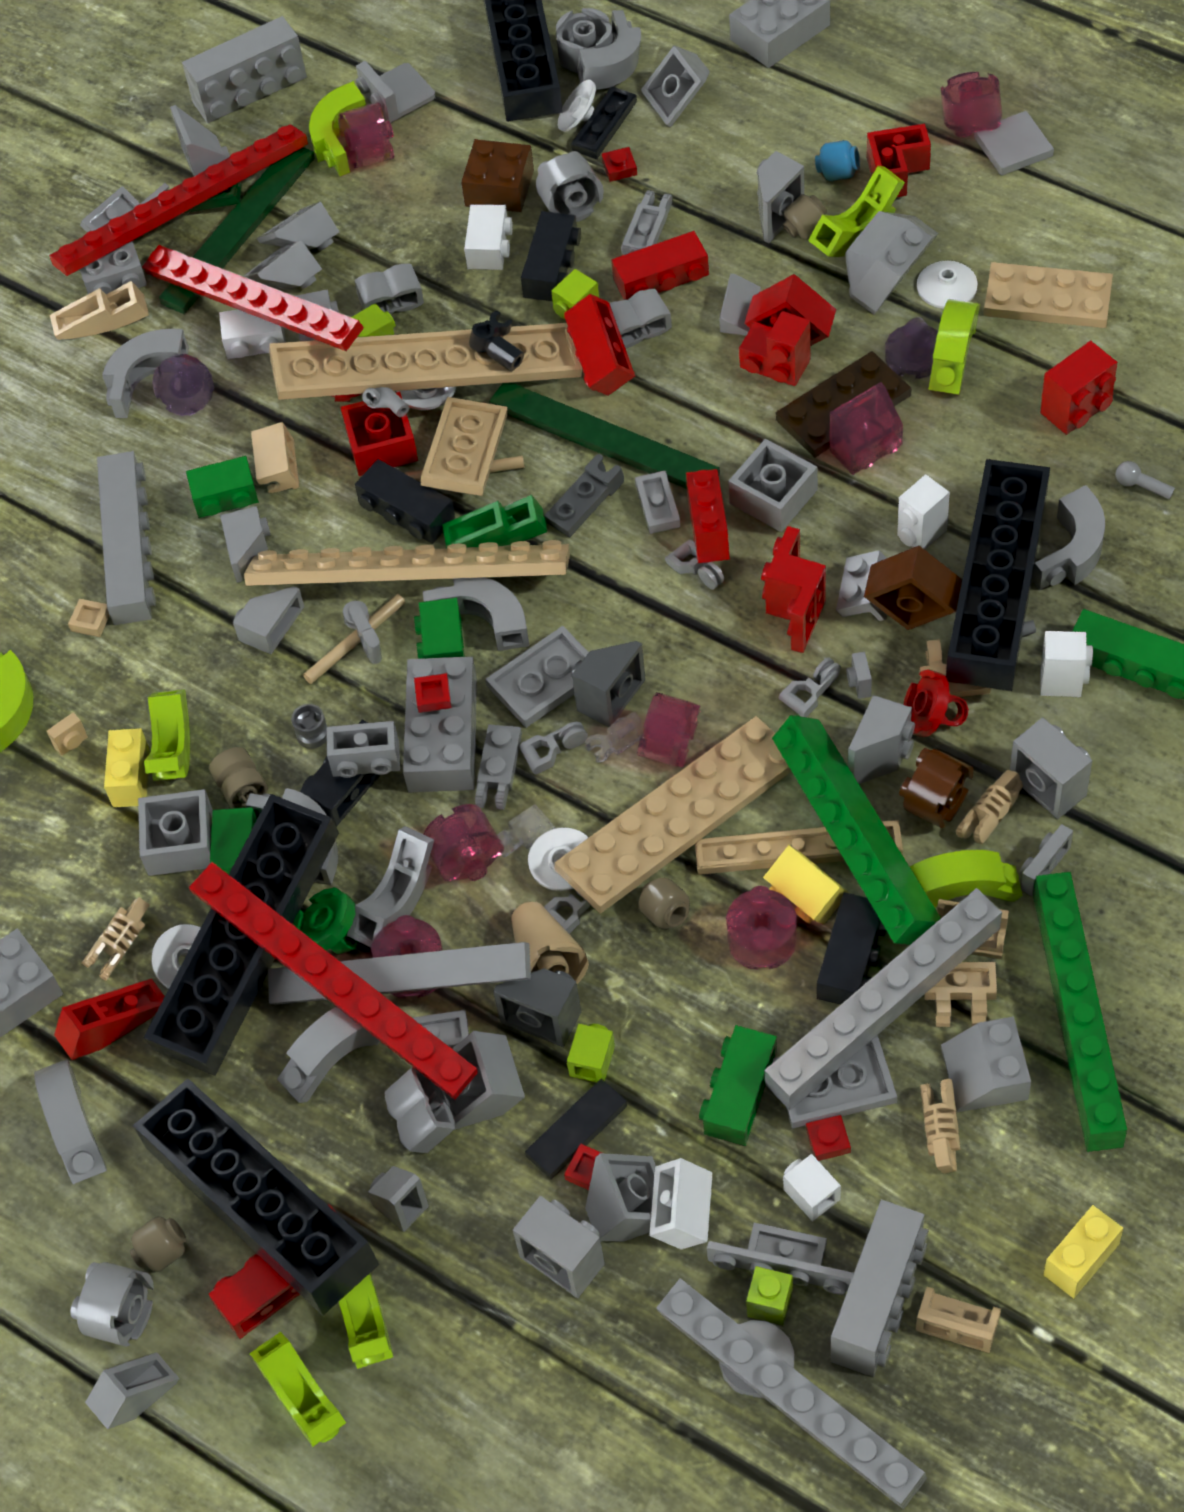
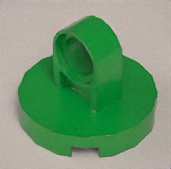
M338 888L323 889L314 894L309 899L312 904L305 913L301 910L297 913L293 925L323 949H331L336 954H343L358 947L359 941L347 936L356 915L355 903L350 896L341 892Z

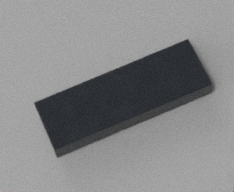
M610 87L591 117L572 141V151L598 159L637 103L636 94Z
M600 1079L525 1151L526 1157L552 1179L572 1160L580 1143L587 1146L627 1107V1101L604 1080Z

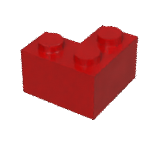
M925 123L867 133L866 158L871 176L877 166H884L903 180L905 183L897 197L907 196L908 173L930 170L931 142Z
M793 274L753 295L744 324L749 328L752 327L754 322L773 327L780 313L784 311L810 320V345L812 346L829 337L837 309L798 276Z
M782 311L773 327L754 322L739 347L740 368L750 373H757L772 378L780 383L796 386L811 360L810 320Z

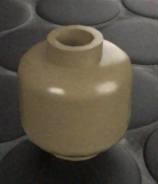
M802 194L784 209L783 216L786 222L782 225L791 237L794 238L798 235L802 239H808L821 216L827 214V210L815 195L809 197Z
M664 877L655 879L643 887L638 904L641 913L656 927L668 929L677 927L686 920L689 914L690 899L686 892L676 883Z
M156 1216L132 1234L133 1249L130 1250V1255L140 1268L148 1267L152 1271L160 1272L183 1255L185 1250L184 1243L187 1241L185 1233L174 1219L169 1217L166 1220L163 1217Z

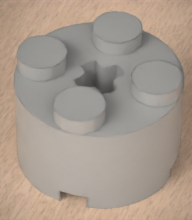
M582 8L581 13L573 14V11H570L558 20L556 24V40L559 64L577 73L579 49L602 48L613 43L612 26L605 13L593 8Z
M573 151L568 154L559 155L550 161L541 163L538 167L536 189L549 212L576 215V222H579L594 212L593 207L597 201L601 202L604 193L603 185L587 160L579 152Z
M108 1262L91 1263L86 1271V1282L81 1294L72 1303L71 1317L77 1319L78 1328L83 1335L127 1347L130 1345L128 1340L130 1338L137 1340L148 1323L153 1301L147 1300L148 1289L154 1290L152 1277L146 1272Z

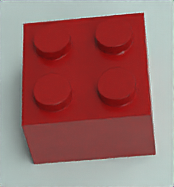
M1090 340L1044 374L1040 413L1066 435L1075 428L1083 427L1089 418L1099 411H1105L1111 405L1118 362Z
M396 392V394L402 399L401 393ZM364 401L340 407L358 476H363L377 459L392 467L419 461L407 414L403 417H398L389 408H370Z

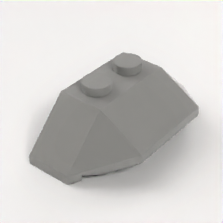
M878 211L845 253L847 275L850 284V298L874 315L939 233L916 216Z

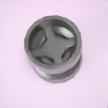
M304 704L295 709L291 721L298 743L308 749L321 747L327 741V724L322 709L314 704Z

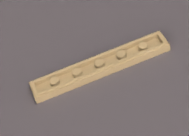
M899 820L882 821L903 855ZM825 827L704 838L695 843L698 875L771 868L788 845L800 851L814 864L845 860Z

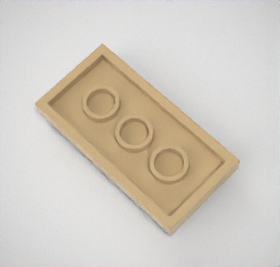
M991 262L984 316L1106 328L1113 274Z
M447 397L421 475V486L483 496L507 418L508 407Z

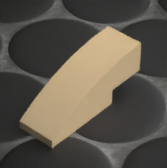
M130 281L108 294H105L99 288L52 313L50 319L55 337L58 340L112 331L134 323L148 316L149 313L144 294Z

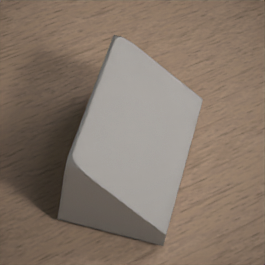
M730 273L720 313V332L747 335L750 328L744 324L753 295L761 291L760 286Z

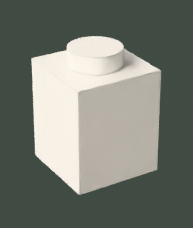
M812 1154L803 1161L801 1159L795 1160L785 1170V1175L783 1176L784 1191L812 1222L840 1200L841 1185Z

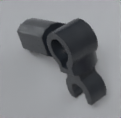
M495 311L490 315L489 320L473 325L469 345L477 352H487L489 357L512 372L522 363L524 353L500 337L510 332L513 321L509 319L505 323L498 322L501 312Z

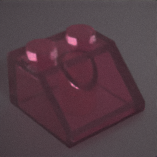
M881 382L830 412V452L852 475L862 469H868L875 461L887 454L896 452L903 445L902 421L885 386Z

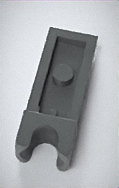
M597 454L585 466V472L544 515L546 523L569 538L607 496H612L624 482V473L619 465H615L606 472L601 454Z

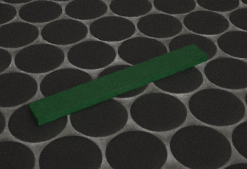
M302 147L271 164L244 195L239 204L233 208L196 252L193 258L223 269L315 159L314 151ZM170 283L159 296V301L161 305L185 315L200 295Z
M511 382L502 383L489 401V404L508 407V416L649 474L666 471L669 482L687 489L686 473L717 469L718 476L720 475V467Z

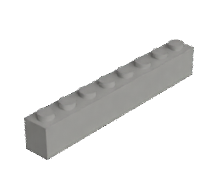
M976 888L764 1070L765 1085L789 1110L794 1108L1000 929L1002 912Z
M679 1278L657 1306V1310L662 1317L757 1391L763 1398L903 1510L926 1481L927 1477L923 1470L681 1278Z

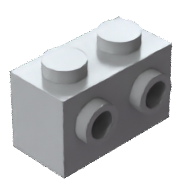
M132 241L80 269L88 294L99 288L105 294H108L130 281L138 288L147 285Z
M394 721L326 727L327 758L333 777L349 778L357 774L375 773L382 775L390 771H400L399 739Z

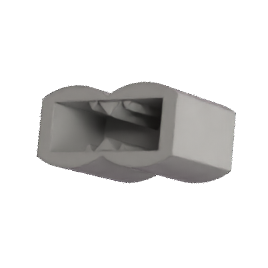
M412 264L394 265L384 272L366 273L355 279L357 296L363 310L376 303L383 312L388 311L392 314L395 311L403 312L415 309L424 303L422 288Z
M656 289L641 290L628 300L610 303L625 348L632 347L643 339L659 336L672 328L671 313Z
M411 1067L385 1091L387 1110L397 1120L399 1139L402 1145L409 1151L428 1153L455 1129L453 1115L442 1099L441 1089L414 1067Z

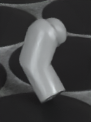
M368 388L363 393V401L370 408H389L398 417L405 416L409 411V406L390 388Z

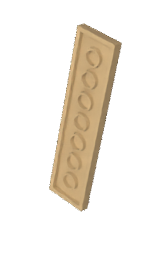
M755 716L555 862V871L601 914L792 772L772 740L775 732Z

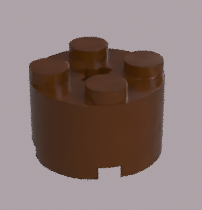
M924 748L917 758V769L912 778L907 777L904 780L899 795L904 797V810L940 828H944L943 820L951 822L962 806L969 791L963 785L966 778L972 780L974 770L973 767L937 749L929 750Z

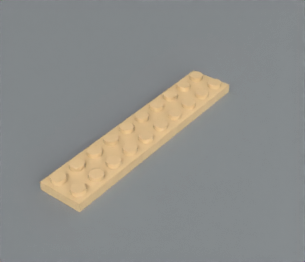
M567 323L513 326L507 335L500 336L524 353L522 363L512 372L489 357L487 352H477L470 347L469 340L472 329L357 337L347 352L318 340L269 344V354L278 400L362 394L368 388L387 387L393 391L576 378L581 377L583 371L582 365L575 355L576 348L574 342L567 332Z
M558 540L545 541L542 545H530L529 542L518 541L511 543V546H498L497 543L488 542L480 544L479 547L466 548L465 544H451L447 548L435 549L433 545H420L415 547L414 550H403L401 546L385 547L384 551H371L369 547L354 548L352 552H340L337 548H327L321 550V553H308V550L297 549L290 551L289 554H277L276 551L266 550L259 552L258 555L253 557L244 572L245 586L566 575L570 552L569 544H561V541Z

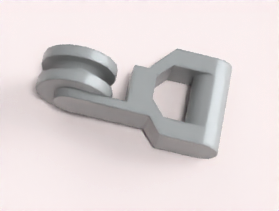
M691 539L665 557L666 563L677 573L692 572L694 575L698 573L701 581L712 590L718 584L720 585L724 582L722 571L713 562L698 563L695 542ZM690 554L694 556L692 560L682 562Z
M350 601L343 608L344 622L348 627L357 629L358 636L369 661L377 664L382 660L380 641L369 623L368 608L361 601Z
M830 657L824 659L817 666L813 674V678L820 681V685L809 677L806 681H792L780 693L779 700L801 717L809 716L818 706L817 699L837 679L841 666L838 663H834ZM799 690H806L812 694L806 703L795 695Z
M571 722L545 737L536 735L522 742L519 748L533 774H539L553 767L557 754L561 753L556 741L561 740L565 748L572 749L583 744L588 734L581 722ZM541 746L550 748L548 755L540 759L536 749Z
M570 894L568 897H554L544 908L570 934L580 924V915L591 905L585 899L583 902H580ZM561 906H569L573 909V915L567 920L556 912Z

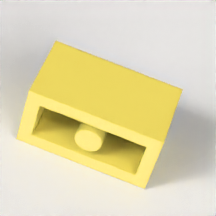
M141 728L109 730L104 788L113 807L138 806V798L146 797L148 774L145 773L144 760L149 756L150 748Z
M790 845L787 846L763 877L772 885L768 890L784 903L787 899L797 906L794 912L809 924L815 920L824 925L839 907L843 893H850L810 859Z
M1092 1205L1046 1259L1043 1276L1074 1299L1119 1246L1123 1227Z

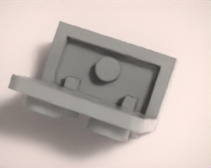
M366 61L356 65L358 75L356 84L358 89L389 123L431 102L436 97L435 91L409 63H403L380 76Z

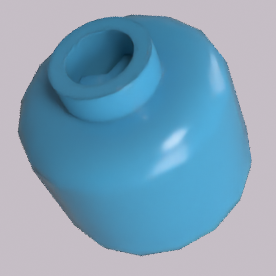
M847 140L825 143L820 149V155L815 156L817 172L822 173L824 178L830 182L852 178L856 170L860 169L858 148L852 146Z

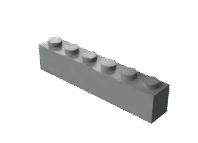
M134 451L97 457L107 609L114 625L152 619L151 606H156L153 587H149V581L154 580L151 562H147V555H152L149 537H145V530H150L147 512H143V506L148 505L146 489L141 487V481H146L143 462H137Z

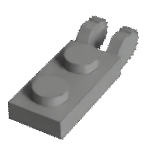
M646 191L642 202L637 206L621 246L623 255L657 244L671 208V194L665 193L659 207L653 206L655 201L654 191Z
M488 724L477 779L476 807L483 808L485 806L488 789H497L495 796L496 809H505L508 792L512 789L522 737L521 727Z

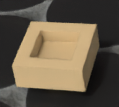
M79 599L68 623L70 631L101 637L110 616L107 604Z
M74 712L47 730L53 747L61 756L77 748L82 741L88 738L81 720Z

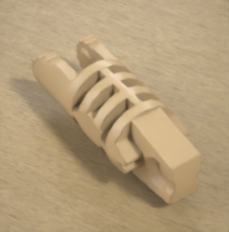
M1006 770L994 784L987 788L986 792H984L957 827L956 835L958 837L967 839L974 833L975 842L983 845L1016 802L1019 796L1018 793L1023 787L1019 773Z
M138 897L127 910L120 907L81 964L89 968L96 962L98 955L103 950L111 957L102 967L99 977L107 981L132 942L145 926L140 919L150 904Z
M950 1078L944 1079L940 1083L942 1103L935 1104L934 1092L930 1084L920 1085L928 1154L935 1156L936 1167L943 1174L957 1171L956 1151L961 1150L952 1079Z

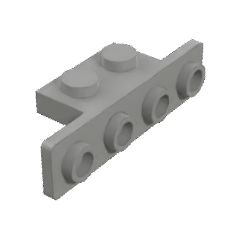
M164 183L142 203H139L122 186L81 220L80 226L86 232L96 230L109 223L111 219L120 217L133 210L135 206L144 204L157 197L161 192L169 190V186Z
M759 1223L753 1224L748 1249L709 1241L707 1245L708 1261L713 1262L718 1268L733 1270L737 1267L749 1270L751 1274H754L755 1267L758 1266L793 1275V1285L807 1286L809 1283L822 1286L827 1292L838 1295L845 1294L848 1291L854 1274L853 1272L822 1266L827 1238Z

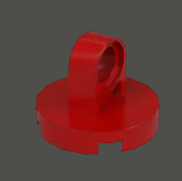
M930 669L921 671L919 675L922 678L918 684L913 682L910 684L903 704L912 708L911 721L915 722L913 735L928 737L937 730L940 724L956 727L962 725L966 721L969 711L965 700L949 693L948 680L942 673ZM950 702H954L958 708L957 715L952 720H948L945 715Z

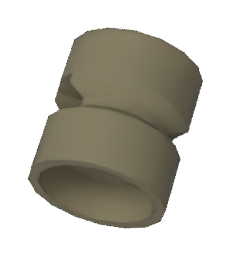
M242 747L227 749L217 755L210 763V774L217 786L221 788V792L231 809L247 808L246 803L250 793L257 795L267 794V784L262 775L256 771L255 763L246 749Z

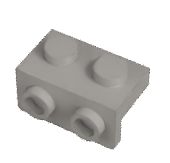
M880 550L846 558L836 611L842 617L871 612L878 621L886 620L887 614L864 597L871 565L886 559Z

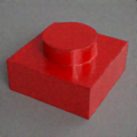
M630 147L602 153V162L609 182L638 175L637 166Z
M447 673L414 678L418 713L452 708Z
M841 1115L806 1123V1131L813 1155L818 1161L851 1153L850 1142Z
M580 1143L564 1174L565 1180L589 1190L595 1158L602 1152Z

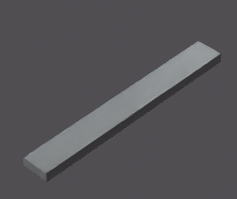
M526 942L340 961L381 994L531 979L530 945ZM287 967L268 969L269 1004L277 1005L327 1000Z

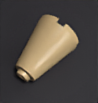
M525 902L519 905L511 917L515 943H529L531 973L543 968L552 972L563 971L569 974L578 984L586 975L589 966L584 949L540 903Z

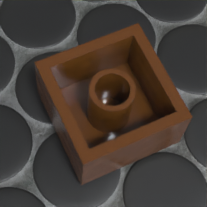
M474 139L461 181L465 206L505 205L506 211L522 213L534 172L531 145Z
M918 545L872 564L864 597L905 629L910 630L955 613L963 579Z

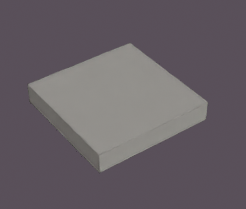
M1027 111L974 130L975 140L1001 176L1050 158L1054 154V148Z

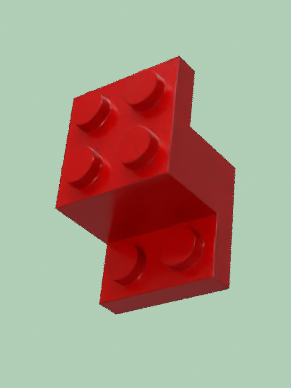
M787 526L783 537H777L773 547L774 557L771 563L766 562L761 575V580L765 581L762 599L765 600L766 614L790 620L787 635L791 636V650L804 653L826 603V565L800 558V529Z

